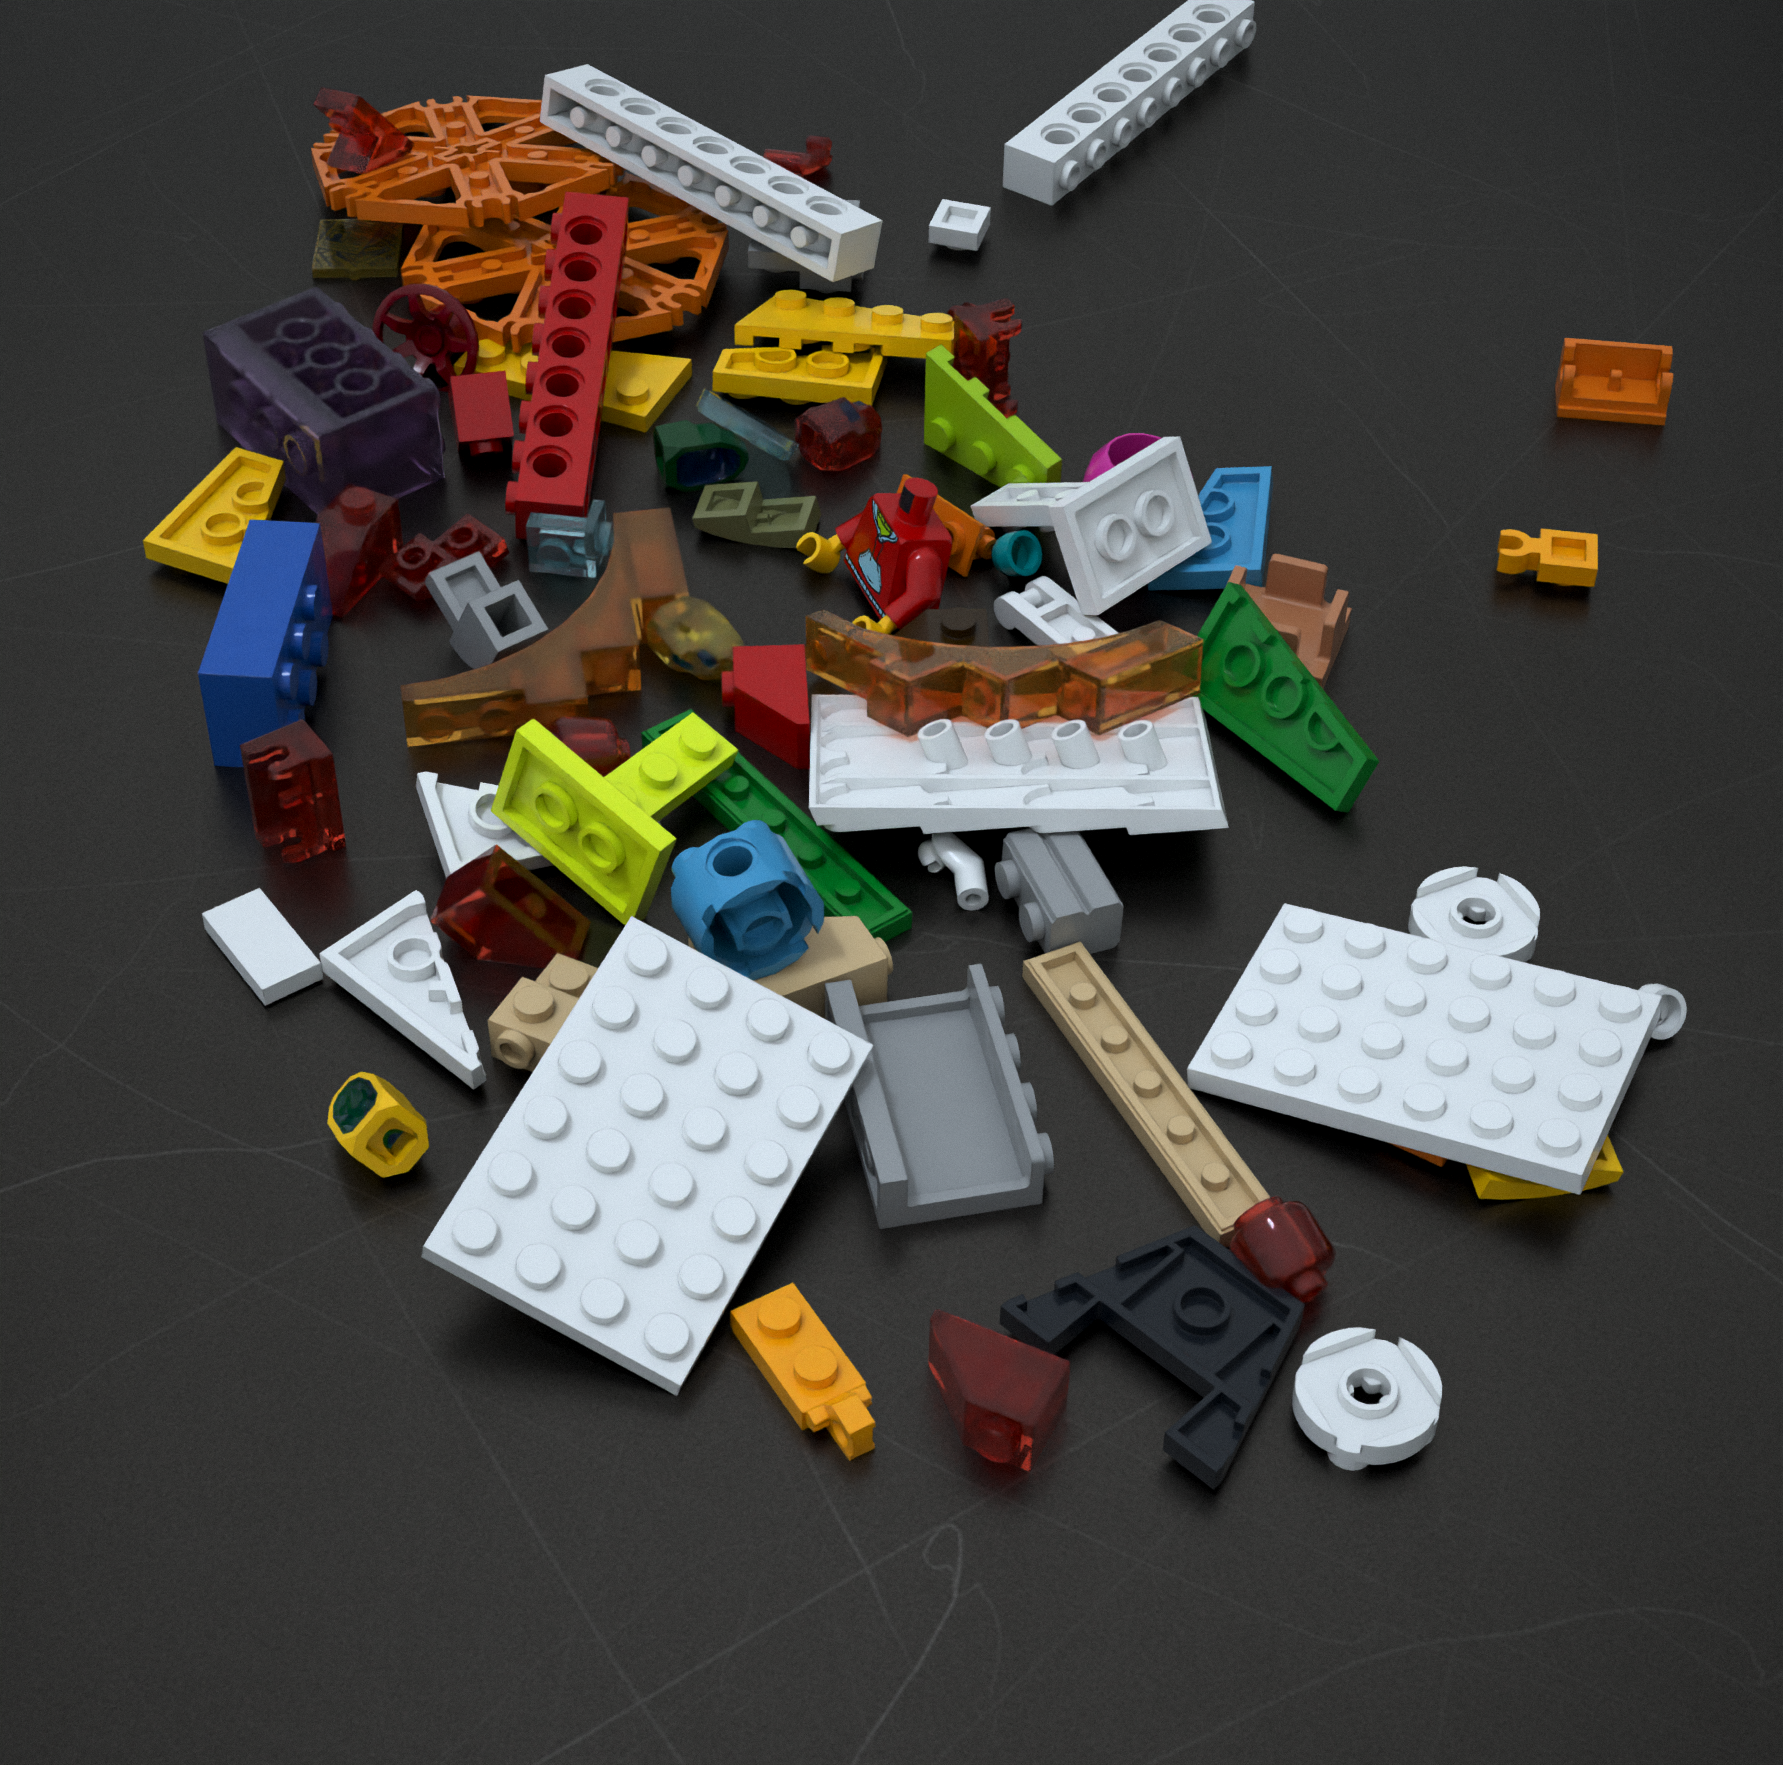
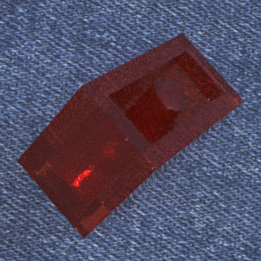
M350 483L318 514L315 522L321 525L333 615L342 618L404 554L398 499Z
M497 844L447 877L430 919L434 925L479 960L543 969L547 967L557 953L577 960L591 921Z
M936 1309L930 1318L928 1365L962 1443L976 1449L982 1456L991 1461L1007 1462L1031 1472L1067 1407L1071 1362Z

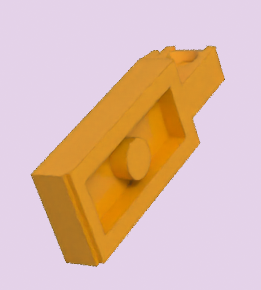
M790 1283L730 1311L733 1333L802 1431L810 1428L813 1432H816L826 1427L849 1461L875 1449L873 1428L876 1427V1424L867 1410V1407L872 1405V1396L866 1387V1382L794 1283Z

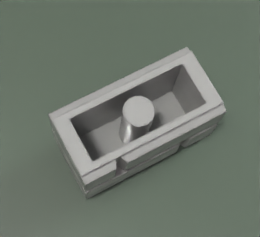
M1031 828L1007 834L1006 838L1003 839L1002 861L997 862L995 865V877L1002 897L1004 899L1014 898L1019 907L1020 926L1028 942L1038 941L1044 953L1080 941L1089 954L1115 948L1120 943L1124 906L1080 832L1038 833Z

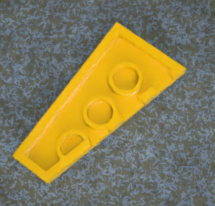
M782 290L776 292L772 298L735 324V345L753 346L757 336L779 338V348L800 350L803 344L830 341L833 346V352L854 353L869 350L873 345H880V352L883 356L926 359L927 352L942 344L956 357L970 344L971 324L954 322L952 316L944 313H927L922 316L904 314L902 308L894 305H879L873 308L855 306V302L848 298L834 297L822 301L806 298V293L802 291Z
M489 339L479 340V359L474 374L505 371L509 396L531 401L532 395L526 394L525 391L528 361L538 362V356H532V342L524 344L521 351L517 353L512 350L511 340L504 347ZM611 351L601 420L647 432L692 376V359ZM467 352L454 364L457 376L461 374L465 367Z

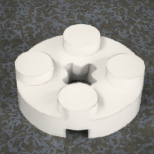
M1465 866L1441 870L1427 877L1421 883L1410 910L1408 930L1411 935L1434 939L1521 962H1526L1532 958L1538 938L1540 908L1534 896L1521 883L1501 873L1498 875L1497 882L1488 878L1477 877L1478 868ZM1467 916L1475 922L1486 923L1482 925L1471 924L1464 921L1463 917Z
M1362 1327L1346 1328L1331 1332L1317 1339L1303 1355L1302 1365L1295 1376L1292 1395L1293 1412L1303 1432L1318 1447L1327 1451L1328 1457L1334 1465L1345 1470L1355 1471L1365 1468L1368 1464L1383 1465L1398 1462L1414 1455L1434 1438L1442 1399L1441 1378L1429 1357L1416 1345L1399 1337L1397 1346L1386 1340L1374 1339L1375 1329ZM1362 1386L1368 1394L1380 1392L1383 1397L1379 1400L1378 1404L1361 1403L1353 1398L1354 1388Z

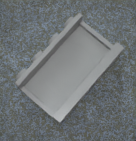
M982 964L968 965L967 987L962 991L858 1006L851 980L825 983V1019L873 1044L865 1064L844 1101L879 1229L1042 1204L1044 1175L1052 1174L1054 1171L1052 1145L1046 1132L1037 1134L1034 1125L1037 1121V1105L1034 1090L1030 1082H1020L1018 1073L1021 1070V1059L1018 1042L1014 1033H1004L1002 1025L1005 1022V1010L1002 993L999 986L989 987Z

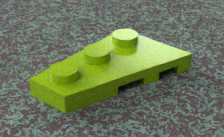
M942 344L926 353L924 443L1000 488L1008 483H1061L1062 459L1016 415L1006 418L987 400L990 390L976 377L967 381L954 369L951 364L955 357Z

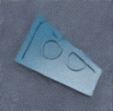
M1272 466L1215 469L1198 495L1212 543L1149 582L1148 591L1225 589L1235 565L1247 568L1246 584L1263 587L1273 491Z

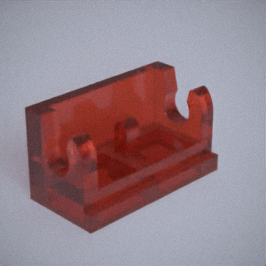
M1008 298L955 312L953 356L955 357L953 368L967 381L976 377L990 390L987 400L1006 418L1013 416L1018 411V400H1007L1002 404H994V400H1000L1010 395L1011 386L1008 383L1009 343L1011 337L1018 335L1022 331V320H1011V316L1014 315L1015 305Z
M303 719L240 745L255 836L263 847L280 844L285 839L291 837L302 839L300 843L289 845L281 851L284 863L301 862L331 848L334 851H338L346 847L333 753Z

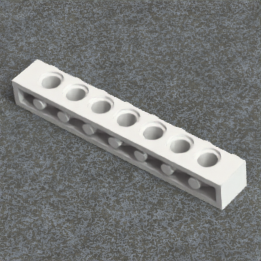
M1186 1L1004 144L1003 187L1051 206L1068 192L1073 191L1085 178L1095 170L1100 169L1107 160L1121 149L1127 147L1140 133L1150 128L1162 115L1172 107H1176L1184 97L1195 88L1200 87L1206 79L1220 68H1223L1228 61L1244 48L1250 46L1256 33V23L1253 21L1255 1Z
M588 64L545 75L540 122L831 282L874 268L883 220Z

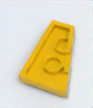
M822 345V351L804 356H796V352L793 349L779 347L723 349L713 370L712 391L728 393L731 397L737 399H752L757 396L780 398L783 402L792 405L819 402L833 404L842 410H857L862 407L871 408L888 362V356L881 354L880 345H873L870 353L855 354L833 352L832 345Z
M235 447L143 540L146 558L228 584L249 520L270 521L286 481L284 461Z

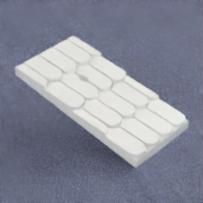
M812 694L809 809L817 826L823 825L826 829L833 832L920 826L923 834L1028 826L1038 833L1126 827L1129 835L1229 828L1207 722L1198 697Z

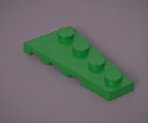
M1228 582L1169 684L1186 697H1198L1203 710L1335 811L1348 813L1380 761L1242 585Z

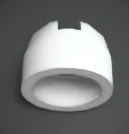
M1646 984L1642 986L1639 991L1662 996L1660 1018L1651 1037L1658 1040L1672 1037L1680 1030L1686 1018L1687 1007L1684 997L1677 990L1662 984Z

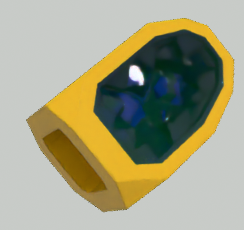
M359 1072L350 1076L334 1095L329 1106L327 1124L338 1142L352 1157L382 1178L409 1172L429 1148L426 1119L415 1110L404 1094L398 1091L390 1082L375 1074Z

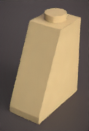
M858 916L824 917V923L819 933L817 934L812 926L810 933L804 938L809 948L797 961L776 974L753 980L825 1019V983L851 980L858 1006L887 1002L888 975L893 972V962L885 942L880 937L873 938ZM688 936L689 947L696 950Z

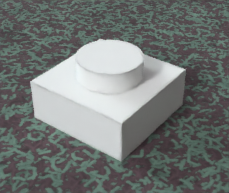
M942 199L929 224L928 243L945 245L953 250L968 249L977 251L990 226L991 207Z

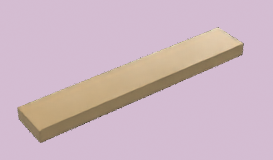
M1081 941L1023 961V979L1205 1233L1223 1246L1229 1247L1278 1228L1281 1215L1280 1209Z

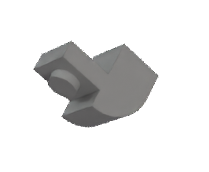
M479 551L429 572L424 582L454 631L449 640L450 644L461 659L476 671H487L536 649L548 631V627L520 581L517 580L500 587Z

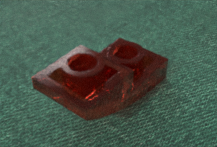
M467 513L433 542L421 533L417 534L382 563L378 570L381 576L416 601L433 598L424 583L429 572L478 551L488 567L491 568L509 554V550L503 537Z

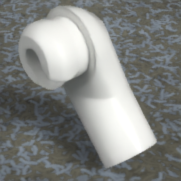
M951 832L933 833L932 839L925 840L920 844L918 856L923 866L928 865L929 872L939 873L947 867L954 875L957 902L961 908L973 911L983 908L988 903L989 895L984 861L970 847Z

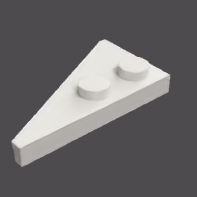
M417 773L416 789L449 887L553 865L491 812L498 785L480 782L479 790L438 783V774Z
M413 891L320 952L322 972L473 1090L486 1081V1073L480 1060L476 1038L473 1030H469L459 992L449 965L444 962L441 943L437 933L433 932L427 916L424 897L419 891Z

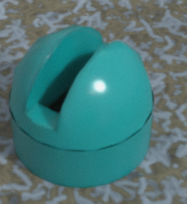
M1029 531L1009 532L996 540L992 549V561L996 569L1006 576H1029L1034 574L1040 567L1042 548L1036 536Z

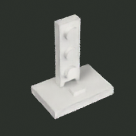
M1180 436L1159 439L1090 482L1008 483L971 505L974 518L986 527L1001 526L1003 532H1013L1027 526H1039L1041 532L1055 531L1082 615L1101 614L1212 543Z

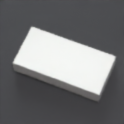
M260 888L202 913L207 933L265 1006L323 979L321 962Z

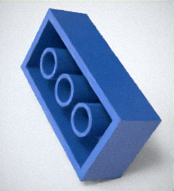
M249 520L198 671L214 766L287 770L294 745L301 746L305 735L304 710L306 705L313 706L316 700L317 667H325L327 663V633L333 616L320 523Z

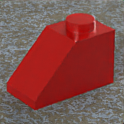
M496 371L450 376L448 398L458 451L470 450L471 457H490L504 453L503 446L512 445L514 439L506 372Z
M804 644L733 646V671H721L722 706L734 707L735 731L796 769H810V721Z

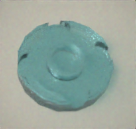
M705 388L702 391L696 407H698L697 410L709 419L726 429H730L748 440L749 443L782 461L785 459L790 460L792 454L796 452L800 444L786 434Z

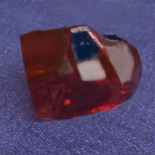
M841 397L823 405L811 407L795 419V443L803 458L819 470H845L872 457L881 444L882 419L871 405L861 401L851 403L845 397Z

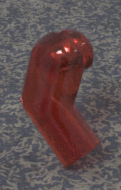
M810 135L806 139V152L766 148L763 157L803 177L829 166L833 155H830L832 141L829 137Z

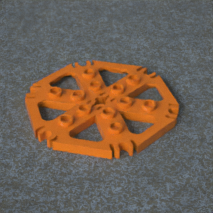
M466 95L467 102H463V99L459 96H453V102L448 104H438L434 99H428L426 102L427 107L421 106L420 101L331 130L330 133L323 135L324 143H314V148H311L313 168L326 206L331 205V210L337 211L347 208V216L357 217L358 220L470 228L469 220H473L474 225L477 227H484V220L488 218H501L505 224L513 221L512 214L517 215L519 221L526 220L563 206L565 192L596 194L611 188L610 185L616 184V176H623L626 169L588 148L563 147L577 142L540 122L542 100ZM485 123H508L484 132L481 125ZM408 132H424L427 133L429 137L401 135ZM363 170L362 175L353 178L340 179L338 174L344 171ZM529 183L548 184L540 192L525 195L511 188L524 186ZM448 187L452 188L457 199L456 203L446 204L414 200L420 197L443 195Z
M625 172V176L621 181L618 182V176H616L615 185H610L611 188L596 193V195L628 197L629 207L641 208L660 217L628 223V241L618 307L629 311L635 316L616 317L613 342L673 330V326L684 324L683 311H689L696 315L702 313L701 305L707 308L729 250V230H727L725 223H718V219L647 180ZM529 183L524 186L511 188L525 195L540 192L548 184ZM563 206L559 207L557 213H562ZM512 214L513 221L505 224L501 218L485 219L484 227L475 226L473 220H469L470 228L423 225L401 267L402 285L429 284L437 286L449 292L461 304H475L484 298L506 293L519 294L511 314L500 319L498 323L480 319L476 316V313L467 310L474 322L478 340L489 339L503 347L511 340L513 352L519 353L524 344L532 342L534 324H544L545 318L538 317V303L541 285L550 286L551 281H545L544 278L547 249H556L557 245H551V225L532 217L519 221V217L515 214ZM452 242H468L486 251L437 261L444 246ZM682 257H694L701 261L694 280L678 279L647 266L652 263H674ZM420 295L427 310L436 305L444 304L431 296Z

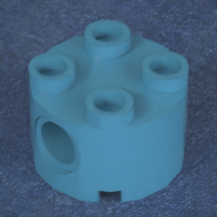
M761 820L745 822L735 831L718 835L701 847L688 848L681 852L673 861L672 873L675 879L671 887L672 908L698 952L751 980L776 974L797 961L809 948L804 938L810 933L812 926L818 934L824 923V902L784 838L771 832L768 825Z

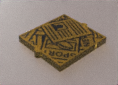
M358 219L320 220L312 264L313 277H350L352 280H358L360 277H397L404 223Z

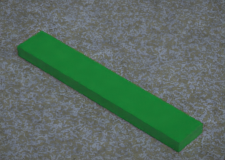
M689 709L641 732L642 749L694 711ZM739 752L730 768L693 795L730 832L735 831L745 822L761 820L768 825L771 832L782 836L824 902V917L858 916L873 938L880 937L884 942L912 928V911L823 829L817 826L811 818Z

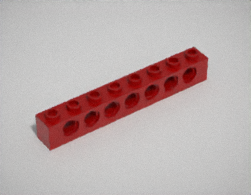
M565 192L562 213L553 212L550 240L551 245H557L556 249H547L544 278L545 281H551L550 286L541 285L538 303V317L545 318L544 324H534L532 356H538V362L528 361L525 391L526 394L532 395L531 401H521L519 414V433L526 434L525 441L515 440L513 448L512 473L519 474L518 482L508 481L506 490L505 513L506 515H515L516 539L583 545L628 241V197Z

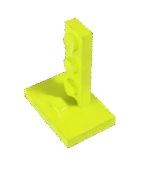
M693 712L603 777L533 718L516 730L491 812L622 924L626 925L631 916L642 921L647 916L677 839L662 827L658 821L730 768L734 763L738 749Z

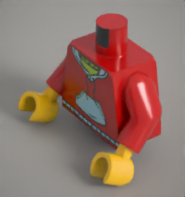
M915 477L909 478L904 483L902 493L874 494L869 497L865 509L836 527V535L828 540L817 533L809 532L803 535L797 542V550L809 557L803 562V565L818 573L827 574L832 572L840 561V552L844 549L847 550L843 561L880 619L876 623L867 616H860L847 629V639L855 643V648L866 655L892 636L891 633L897 628L901 630L925 610L939 609L952 550V537L933 509L938 489L928 480Z

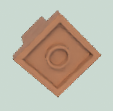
M1272 555L1268 565L1266 587L1246 584L1247 568L1235 565L1228 582L1242 585L1324 689L1349 628L1352 608L1347 607L1349 591L1337 589L1332 603L1326 602L1324 595L1328 567L1324 564L1286 555Z

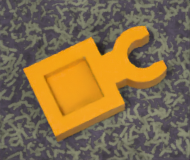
M1541 528L1539 538H1532L1518 530L1507 529L1500 531L1497 548L1499 553L1497 571L1506 574H1519L1526 570L1537 571V581L1550 582L1561 586L1578 585L1594 587L1598 571V534Z

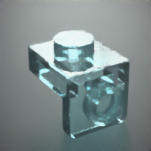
M593 499L587 518L531 512L526 524L529 571L597 578L603 557L611 556L615 545V523L607 522L605 500Z

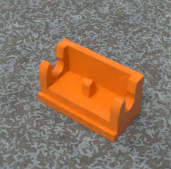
M1564 338L1555 384L1557 417L1664 426L1673 383V373H1669L1673 358L1672 346Z

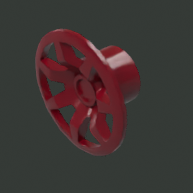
M409 284L391 292L381 302L376 311L372 328L373 346L378 362L388 377L404 382L403 376L399 374L391 361L413 355L417 359L412 370L413 385L420 386L425 381L432 365H436L438 374L449 384L450 376H457L450 359L462 352H467V360L460 375L474 374L479 359L478 334L468 311L449 292L429 284ZM420 295L431 296L444 304L436 305L427 310ZM408 296L409 310L413 319H403L388 312L397 300ZM384 324L394 332L406 335V342L389 352H386L383 341ZM449 385L438 390L449 392Z

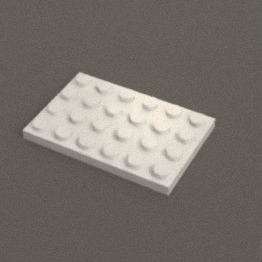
M1284 903L1187 1068L1188 1087L1581 1195L1660 1018L1662 996Z
M631 916L423 1245L421 1257L677 1396L865 1064L873 1044Z

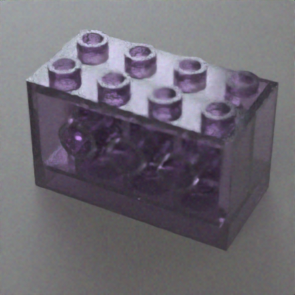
M318 287L202 332L217 423L248 451L284 461L286 475L284 485L331 528L445 478L442 454L446 451V445L439 428L438 409L441 407V398L435 384L429 378L422 377L407 364L400 353L393 352L376 337L369 327L362 326L348 314L341 303H335Z

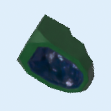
M682 420L655 426L653 430L655 461L664 489L690 492L702 490L705 485L723 484L736 478L745 469L749 461L745 443L733 431L725 430L713 423L693 424L688 420Z

